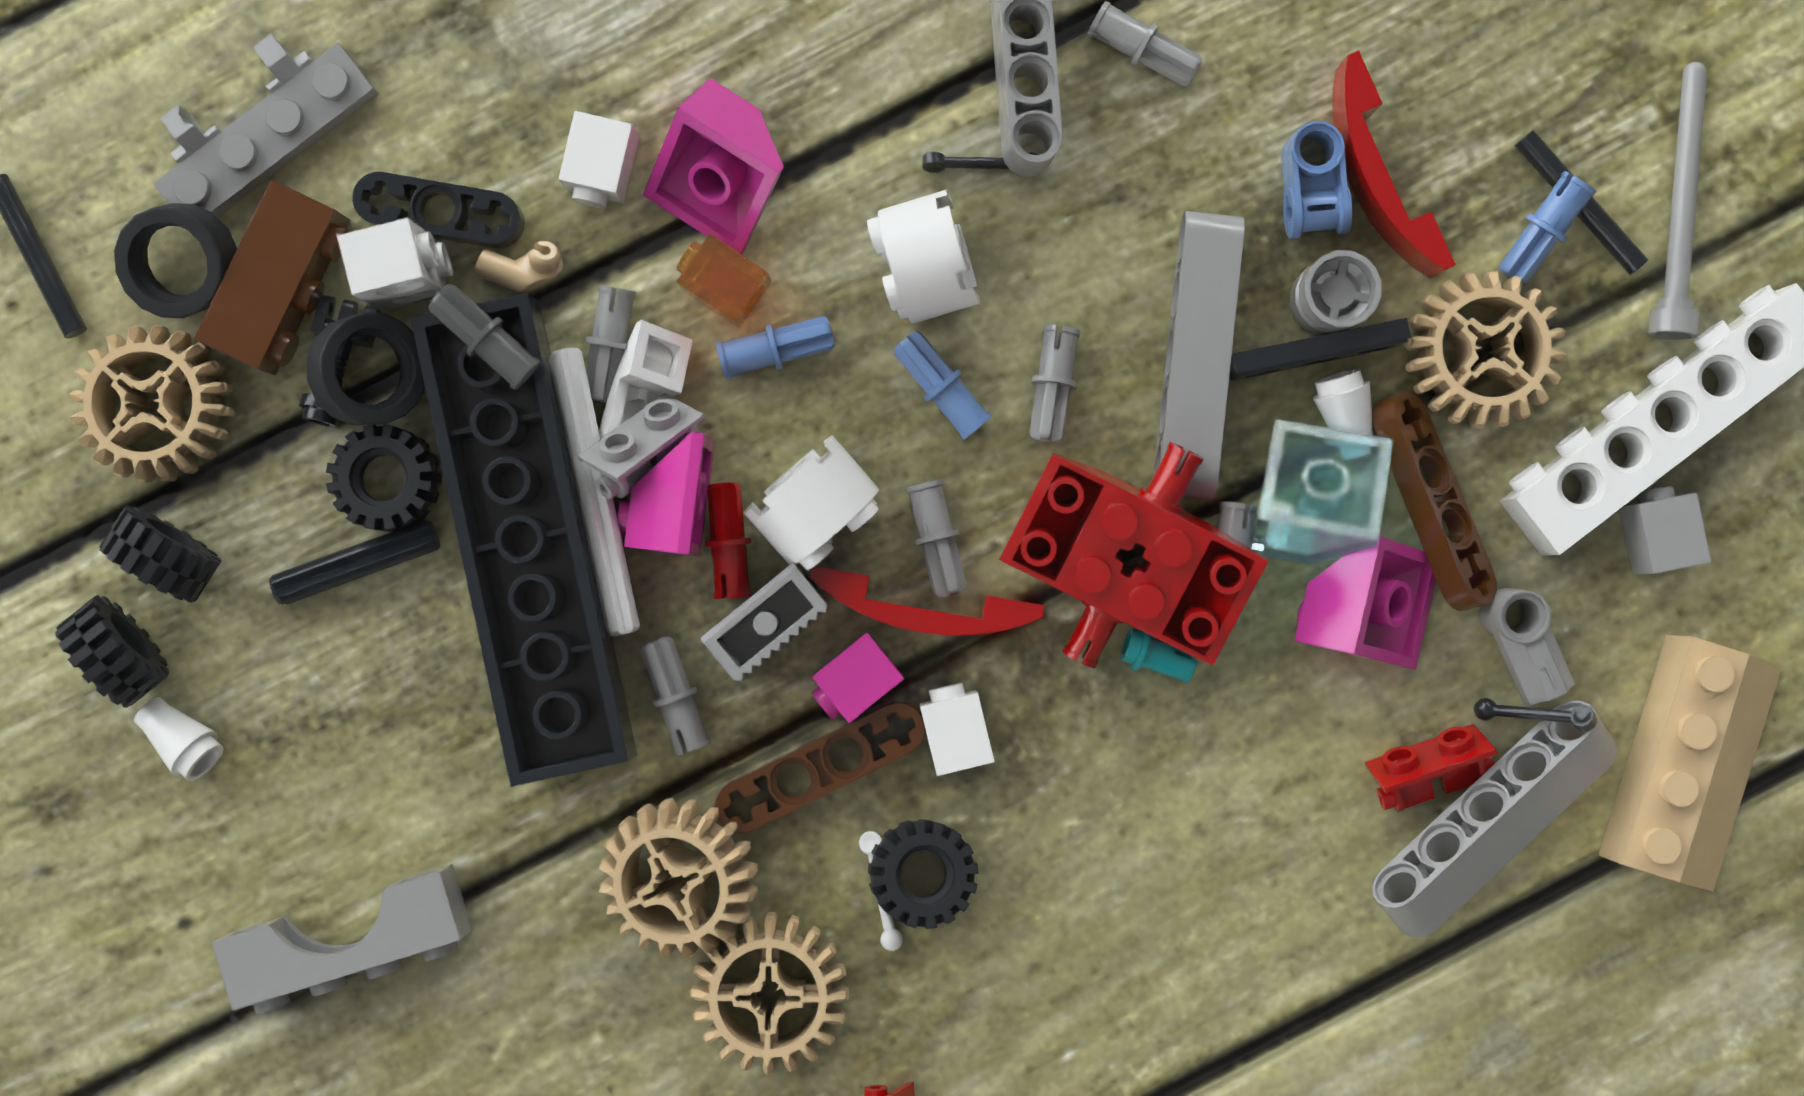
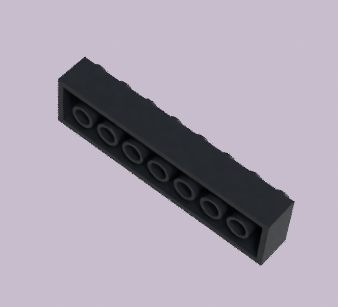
M528 292L476 303L491 319L494 320L499 317L503 320L504 323L501 328L535 359L538 358L541 361V364L530 378L515 390L478 354L472 357L467 354L468 345L434 314L430 313L411 318L511 787L623 763L637 756L613 639L606 632L549 363L551 351L541 304Z

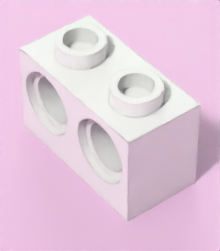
M409 218L337 236L352 295L381 311L431 299L447 285L445 277L453 275L450 256L444 242L436 243V239L429 231L426 232Z

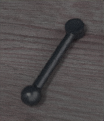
M928 152L922 156L923 170L931 173L941 172L945 168L1009 169L1004 163L1003 157H945L940 152ZM1034 152L1028 153V154H1031V155H1038L1037 153H1034Z
M1481 698L1474 705L1475 716L1483 721L1500 716L1572 723L1577 730L1582 732L1593 729L1597 723L1596 714L1587 705H1579L1572 711L1497 705L1489 698Z

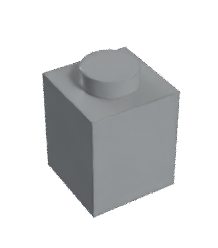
M1673 485L1646 489L1637 495L1639 503L1624 505L1619 509L1632 574H1656L1711 563L1697 493L1675 495Z

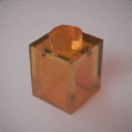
M710 233L702 245L694 241L687 248L676 268L681 273L677 284L684 292L739 329L772 282L768 272Z

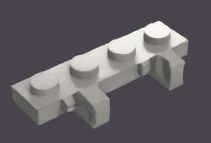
M271 33L253 47L269 70L276 76V79L266 85L271 94L223 131L214 125L205 132L191 112L179 104L167 112L160 119L180 144L178 148L171 152L178 165L153 184L168 204H194L212 212L218 217L379 94L378 91L339 43L313 61L305 51L296 58H293L283 43L278 41Z

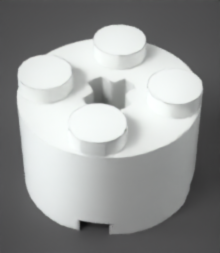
M947 189L878 210V217L867 220L875 252L882 254L885 264L890 265L892 272L890 275L883 276V284L892 311L897 310L901 320L908 318L912 324L980 304V297L974 287H977V282L960 224L954 225L950 210L955 209Z
M833 435L824 440V446L829 452L820 457L814 449L811 450L764 491L767 496L762 501L766 506L762 510L752 502L743 512L789 565L800 563L806 571L817 565L833 550L834 547L831 545L833 540L831 537L846 525L854 532L879 510L876 505L877 502L873 499L878 493L879 488Z

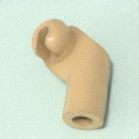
M549 241L534 243L533 250L516 260L486 248L478 258L475 275L517 293H529L554 281L561 272L563 262L560 250Z

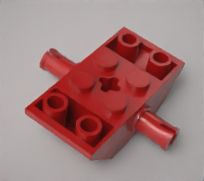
M1169 442L1168 449L1148 488L1141 487V489L1105 471L1052 453L999 558L1000 561L1082 601L1083 605L1086 606L1068 643L1062 649L1064 654L1077 661L1085 643L1090 640L1082 655V664L1085 666L1096 668L1099 663L1098 659L1117 623L1123 624L1124 622L1213 666L1269 562L1267 558L1217 527L1184 511L1179 505L1204 458L1188 450L1179 470L1175 471L1185 453L1184 447L1176 443ZM1135 543L1142 545L1145 561L1141 564L1134 563L1132 566L1124 565L1122 555L1118 553L1119 549L1122 548L1130 551Z

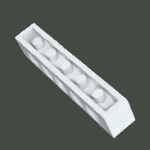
M1797 283L1775 291L1770 285H1767L1750 295L1739 305L1743 314L1727 326L1722 320L1706 329L1693 340L1698 349L1682 361L1678 356H1674L1659 365L1647 375V378L1652 383L1650 386L1636 396L1629 391L1612 401L1601 411L1606 419L1594 429L1588 432L1585 427H1581L1555 446L1560 455L1543 468L1536 462L1510 480L1509 484L1514 490L1499 502L1541 556L1561 555L1804 368V292ZM1752 332L1757 334L1763 342L1764 352L1761 359L1753 356L1749 350L1748 340ZM1706 367L1711 369L1718 379V389L1714 395L1708 393L1702 384V373ZM1660 402L1667 405L1672 412L1673 421L1668 431L1663 430L1655 419V410ZM1614 437L1620 439L1627 449V458L1621 467L1612 462L1608 453L1609 444ZM1568 472L1574 474L1581 483V494L1575 503L1570 502L1562 492V481Z

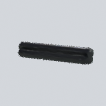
M423 520L274 574L269 578L270 589L278 604L288 605L436 551L440 548L439 535L431 521Z

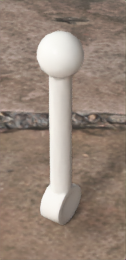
M875 831L864 832L859 840L860 849L868 855L869 863H872L874 854L871 852L875 844L879 845L882 841L880 834ZM878 904L884 929L880 937V943L885 950L896 951L902 946L903 936L899 930L895 929L893 917L886 913Z

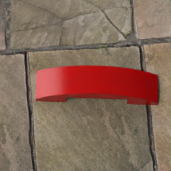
M1358 50L1347 55L1336 68L1333 83V123L1342 134L1344 140L1347 179L1364 213L1385 242L1414 269L1431 279L1456 264L1432 211L1411 221L1409 220L1364 120L1369 118L1383 103Z
M816 566L810 569L809 578L826 593L858 613L898 628L922 633L964 636L1004 631L1042 618L1045 605L984 595L981 616L977 618L866 599L870 581L869 575Z

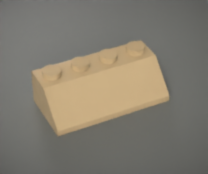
M1665 636L1598 856L1672 881L1714 892L1781 669L1750 654L1693 636Z

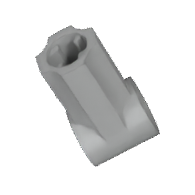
M1506 587L1498 588L1494 600L1490 604L1480 606V622L1486 632L1494 636L1523 704L1532 706L1537 703L1551 701L1568 693V690L1575 686V683L1549 626L1551 619L1549 605L1542 596L1533 591ZM1518 600L1523 609V618L1520 624L1511 630L1506 623V610L1511 603Z

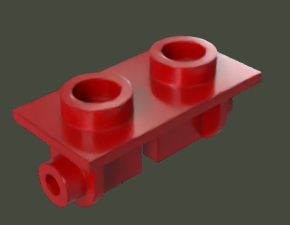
M1474 724L1465 727L1448 728L1437 737L1411 746L1392 748L1386 751L1383 756L1366 761L1365 766L1380 785L1379 788H1376V793L1384 810L1394 808L1397 812L1435 798L1432 779L1440 778L1442 789L1446 794L1473 785L1494 765L1492 756L1497 755V750Z

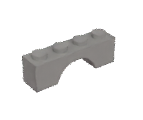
M453 864L396 881L384 888L376 922L361 941L346 945L324 944L303 934L287 916H283L231 932L213 941L212 946L232 1011L253 1005L255 1014H259L290 1003L289 993L309 987L311 995L318 996L347 985L345 976L366 970L368 979L392 973L403 968L402 958L422 952L424 961L447 956L458 951L457 941L463 939L473 930Z

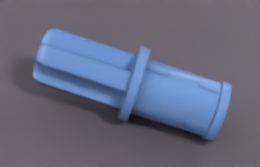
M1564 170L1553 190L1535 214L1528 213L1525 217L1530 223L1501 262L1499 270L1509 278L1513 276L1521 277L1522 285L1527 284L1558 240L1562 243L1566 242L1568 238L1564 234L1582 208L1585 207L1590 198L1596 193V190Z
M821 316L773 329L772 324L766 325L765 332L723 343L721 341L716 343L724 376L726 379H730L735 375L776 365L777 370L783 369L784 362L829 351L834 348V337L827 317Z
M915 331L895 347L894 355L927 393L923 399L926 402L931 399L957 429L963 440L991 418V414L985 411L958 378L962 373L959 368L953 372L921 332Z

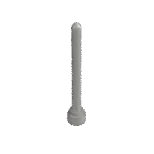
M1700 62L1688 64L1684 68L1682 75L1664 298L1657 300V308L1650 311L1648 335L1659 339L1687 340L1698 337L1700 313L1694 310V301L1688 299L1707 83V69Z

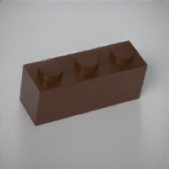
M271 179L194 339L258 370L276 375L279 367H285L297 350L299 336L296 335V332L305 314L309 315L316 309L318 300L324 293V283L321 280L330 262H336L342 256L337 236L350 233L347 227L351 220L337 210Z

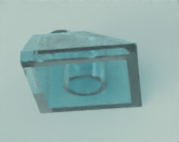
M1275 419L1251 549L1266 557L1312 564L1376 547L1379 540L1394 439Z

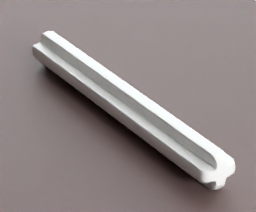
M579 348L560 349L552 352L549 357V363L606 632L609 636L629 634L637 631L640 623L613 498L610 500L606 499L596 487L595 482L601 477L600 472L578 459V455L600 440L583 355Z

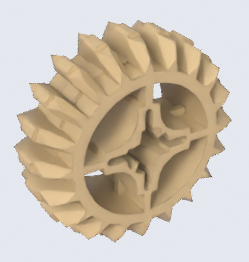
M1498 271L1487 272L1484 274L1481 282L1474 272H1468L1460 277L1459 286L1452 280L1439 285L1441 298L1428 295L1421 301L1423 309L1428 316L1416 314L1409 321V325L1421 333L1422 336L1411 337L1408 339V342L1404 343L1405 349L1419 352V358L1406 363L1405 370L1410 373L1422 370L1425 380L1416 383L1413 387L1416 394H1421L1431 389L1435 392L1428 405L1432 412L1441 410L1449 403L1448 422L1452 424L1460 423L1467 413L1472 429L1484 428L1488 418L1495 428L1508 426L1510 414L1517 420L1525 419L1531 415L1529 403L1538 406L1548 401L1549 397L1542 385L1553 386L1558 384L1561 376L1550 368L1549 364L1565 361L1567 354L1562 350L1552 349V342L1563 338L1566 331L1558 327L1549 330L1546 320L1554 317L1557 308L1549 306L1539 311L1535 304L1540 300L1542 290L1537 288L1521 296V277L1513 276L1502 286ZM1468 305H1484L1495 308L1504 313V315L1499 320L1491 323L1490 326H1485L1474 318L1466 320L1457 311ZM1445 330L1448 332L1446 339L1451 342L1456 351V362L1450 371L1446 366L1443 356ZM1518 331H1520L1525 345V362L1517 356L1513 346L1514 338ZM1496 335L1490 342L1493 351L1488 352L1493 354V358L1473 366L1479 359L1476 350L1482 348L1475 346L1476 343ZM1480 374H1485L1495 382L1503 380L1511 389L1500 397H1486L1472 393L1464 387L1469 381L1477 379Z
M153 325L148 334L144 328L138 326L128 327L126 340L116 334L106 336L109 353L95 348L87 351L95 367L92 371L83 368L74 371L80 380L86 381L84 392L75 390L68 394L72 401L83 403V411L76 412L69 419L75 425L89 427L78 441L84 447H97L93 457L97 464L107 466L113 463V473L116 476L128 478L134 473L138 482L152 483L156 475L159 476L161 481L172 482L177 480L178 468L188 474H194L198 471V462L195 454L210 460L217 456L214 447L208 441L211 437L226 440L229 437V433L225 428L217 426L219 417L230 418L236 413L232 407L220 404V398L229 396L234 389L231 384L215 382L226 368L222 362L216 360L207 362L211 353L209 346L200 342L192 345L191 335L184 331L177 330L170 335L167 327ZM168 358L173 361L165 372L158 370L147 380L130 372L137 365L151 359ZM191 389L192 409L190 418H188L184 411L183 402L186 394ZM117 392L120 395L121 408L115 418L114 402ZM143 392L159 396V399L153 401L159 402L157 411L162 416L147 413V409L153 407L146 406L148 397ZM157 428L161 431L172 433L176 437L168 445L153 451L143 452L133 446L140 436L148 437Z
M673 798L665 799L659 804L658 810L652 804H646L637 811V818L628 816L619 824L621 834L615 833L607 840L605 848L611 854L606 855L600 861L598 869L610 877L600 884L599 893L615 897L607 906L606 915H617L620 913L626 920L620 926V934L630 933L633 929L641 934L638 939L639 949L647 948L654 940L658 942L661 958L669 956L676 945L684 959L692 957L698 950V946L707 954L712 949L715 950L720 943L719 938L725 942L728 938L732 939L738 931L736 923H744L749 917L751 908L747 905V902L753 901L756 897L758 887L747 880L753 878L757 873L758 864L741 860L751 849V841L734 843L731 836L738 828L737 822H729L723 828L715 823L719 817L718 807H711L704 816H700L696 799H689L682 806L681 810H679ZM681 840L694 845L702 852L688 849ZM646 844L651 854L647 861L650 865L652 876L646 883L642 884L639 873V858L642 848ZM716 872L719 880L720 894L718 905L711 912L705 901L709 895L704 883L711 873ZM695 873L688 882L685 879L675 881L673 878L662 883L669 875L672 877H679L681 875L686 877ZM658 905L666 906V907L669 908L674 914H672V913H670V912H668V911L662 909V908H661L660 906H658Z
M775 912L767 913L764 922L765 930L758 931L756 920L752 915H749L747 920L742 923L745 936L741 937L737 932L732 939L728 938L726 942L724 941L728 947L727 949L719 944L715 950L709 951L706 955L715 964L697 962L693 970L697 977L709 983H699L693 985L690 989V998L708 1002L695 1009L693 1013L694 1021L703 1023L713 1020L714 1022L704 1032L703 1040L707 1044L716 1041L721 1036L726 1040L719 1053V1057L722 1060L729 1059L735 1049L743 1052L740 1061V1069L743 1071L750 1069L754 1057L763 1058L762 1069L766 1075L773 1074L775 1058L782 1057L784 1066L789 1072L796 1070L798 1065L797 1050H800L804 1057L811 1062L816 1060L819 1051L813 1038L827 1045H831L835 1041L834 1031L825 1022L831 1024L844 1023L846 1012L831 1003L847 1001L850 991L848 987L843 985L831 984L846 976L847 972L845 964L837 963L829 966L825 964L836 954L837 948L834 943L825 944L816 950L813 945L817 942L821 930L813 926L808 930L804 938L796 935L799 927L800 918L794 915L788 920L786 931L777 930L778 918ZM762 948L760 970L752 977L738 978L736 983H723L725 971L738 957L749 951ZM780 949L795 955L803 961L813 974L816 984H806V979L793 978L788 975L782 967ZM769 966L771 967V981L778 984L776 991L782 988L785 992L779 994L777 1002L773 1007L771 1019L769 1018V1004L762 1002L764 995L758 997L755 993L761 991L769 972ZM725 1002H733V1007H741L751 1011L758 1020L760 1035L746 1030L737 1023L728 1011ZM804 1003H818L815 1012L802 1027L789 1034L778 1036L780 1016L789 1009L803 1008Z

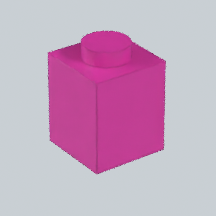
M866 632L812 676L818 687L811 694L832 720L842 714L846 721L850 723L904 679V675L872 635Z

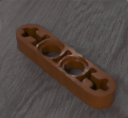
M1402 391L1380 400L1375 404L1372 412L1374 429L1443 597L1453 609L1458 611L1490 604L1497 592L1495 574L1426 406L1416 394L1410 391ZM1419 463L1421 464L1423 470L1425 471L1426 478H1427V484L1425 483L1424 479L1422 478V475H1421V472H1420V468H1419ZM1442 518L1447 525L1449 531V539L1444 531L1442 525Z
M905 702L886 704L732 780L721 789L716 798L715 808L718 807L719 811L718 821L723 827L729 822H737L738 828L735 833L743 834L753 831L911 753L919 747L924 738L925 725L922 715L914 706ZM897 712L901 719L911 717L915 722V726L908 731L910 741L900 744L896 737L889 738L879 743V747L886 754L874 759L871 743L859 728L870 723L872 724L873 735L889 726L887 716L891 713ZM844 737L858 741L864 753L861 764L849 771L840 770L835 767L829 755L832 744ZM791 763L800 764L810 773L811 786L803 795L789 796L780 789L777 781L778 773L785 765ZM765 775L770 794L781 806L770 810L769 800L766 799L751 809V820L745 821L740 814L730 816L727 812V807L733 802L731 793L739 790L743 797H749L761 791L763 787L755 779Z

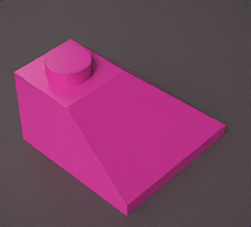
M709 78L677 108L643 192V196L738 257L744 253L784 168L760 109L712 78Z
M691 432L632 487L630 500H621L617 520L621 535H626L624 547L701 556L708 501L707 488L710 485L715 442L707 435Z
M1368 536L1307 584L1304 601L1298 609V627L1294 641L1416 670L1436 584V578L1425 551L1381 536Z

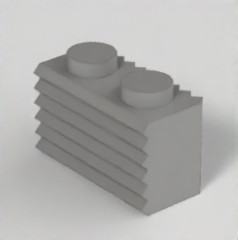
M792 563L700 639L733 680L743 681L747 679L748 673H753L757 670V666L765 664L766 658H772L775 655V650L780 651L784 648V643L792 642L793 635H800L802 627L808 628L811 626V620H819L820 612L827 613L829 611V603L797 564Z

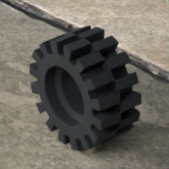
M391 425L363 426L364 431H352L347 434L345 438L348 442L344 446L336 445L332 451L333 454L337 455L335 463H327L326 473L332 474V482L326 483L327 491L330 494H335L337 500L332 503L337 511L345 512L348 515L345 519L353 524L362 525L364 528L372 530L395 531L396 529L415 524L413 521L418 518L424 519L431 512L427 509L430 503H437L440 493H436L435 489L437 483L442 484V473L436 471L435 465L440 463L436 454L430 453L428 450L430 445L422 438L416 437L414 433ZM380 456L396 458L402 464L406 475L405 485L400 494L387 501H379L373 498L367 492L363 480L368 464Z
M130 506L124 507L99 546V550L107 555L106 558L121 565L120 569L126 573L139 577L137 580L146 585L149 583L155 586L158 591L164 594L168 592L176 599H184L191 603L193 601L196 602L221 563V558L217 557L214 551L206 548L207 546L201 541L191 538L192 535L184 530H178L172 523L166 520L162 521L150 512L145 513L140 508H132Z
M94 596L56 627V638L61 641L59 646L63 652L71 656L68 660L74 668L79 667L84 673L81 676L89 684L92 681L96 685V691L103 697L108 694L111 702L116 705L121 703L125 708L132 706L169 675V669L166 667L168 663L164 657L159 655L161 650L157 644L150 642L148 639L150 635L144 628L140 629L136 625V620L130 614L125 615L122 607L115 602L112 604L107 597Z
M918 819V821L908 820L899 823V827L893 830L889 829L882 835L884 839L879 845L875 844L871 852L874 855L872 863H868V874L871 878L869 886L872 894L875 895L877 903L886 913L906 926L916 929L917 926L933 929L937 928V924L943 922L946 924L956 920L954 917L956 913L960 910L965 912L970 903L967 900L971 893H976L978 886L974 882L975 874H979L978 864L973 861L971 854L974 852L968 843L964 842L961 838L962 835L944 824L924 819ZM921 850L935 853L941 859L945 870L944 880L939 889L927 896L910 894L904 888L901 881V867L904 861L912 853Z

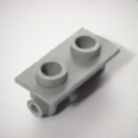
M664 393L578 455V459L600 472L601 477L595 483L598 491L606 499L610 500L614 496L623 498L649 472L647 461L650 460L651 465L656 466L691 432L698 433L696 425L703 421L705 416L696 409Z

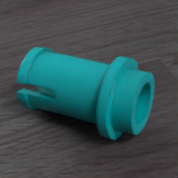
M1133 627L1129 629L1120 654V660L1129 663L1130 670L1138 671L1142 667L1179 679L1186 684L1191 680L1198 662L1192 659L1195 657Z

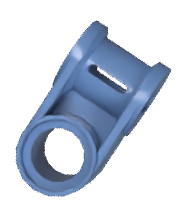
M1325 121L1306 123L1286 140L1282 148L1283 218L1286 234L1289 239L1300 238L1302 232L1335 229L1337 234L1341 235L1349 234L1351 230L1352 200L1347 184L1345 144L1339 130ZM1303 139H1314L1323 147L1325 157L1322 165H1311L1301 157L1300 142ZM1326 209V210H1322V211H1311V212L1308 211V210Z

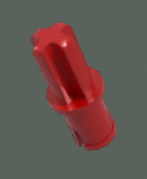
M736 482L713 483L707 488L711 540L705 541V547H711L714 578L713 596L714 599L751 596V590L749 587L746 544H751L752 541L751 537L745 538L741 486Z

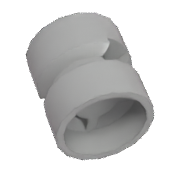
M1335 250L1321 256L1295 279L1289 293V308L1294 320L1306 332L1320 336L1349 330L1364 322L1376 310L1381 299V279L1376 267L1365 256L1351 250Z

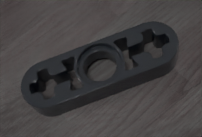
M372 172L363 176L357 182L352 194L353 206L356 212L373 226L404 219L409 214L401 207L388 205L384 206L382 214L378 215L377 208L369 203V198L371 195H380L383 186H386L387 192L394 198L410 201L411 220L426 232L429 231L434 238L499 249L513 245L519 240L524 231L525 219L522 210L509 196L501 192L386 172ZM414 189L416 191L411 198L410 190ZM436 195L449 196L453 200L455 207L451 220L441 226L428 224L424 217L425 204ZM468 199L473 200L470 208L475 213L493 215L496 206H501L502 212L510 218L509 226H499L496 235H491V229L485 223L468 219L466 201ZM468 219L469 230L467 232L462 231Z

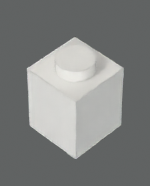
M574 111L558 178L568 191L573 192L572 200L597 208H606L608 200L624 204L639 141V135L634 126L630 123Z
M963 683L929 690L931 701L920 703V708L937 776L995 762L978 692L976 690L965 692Z

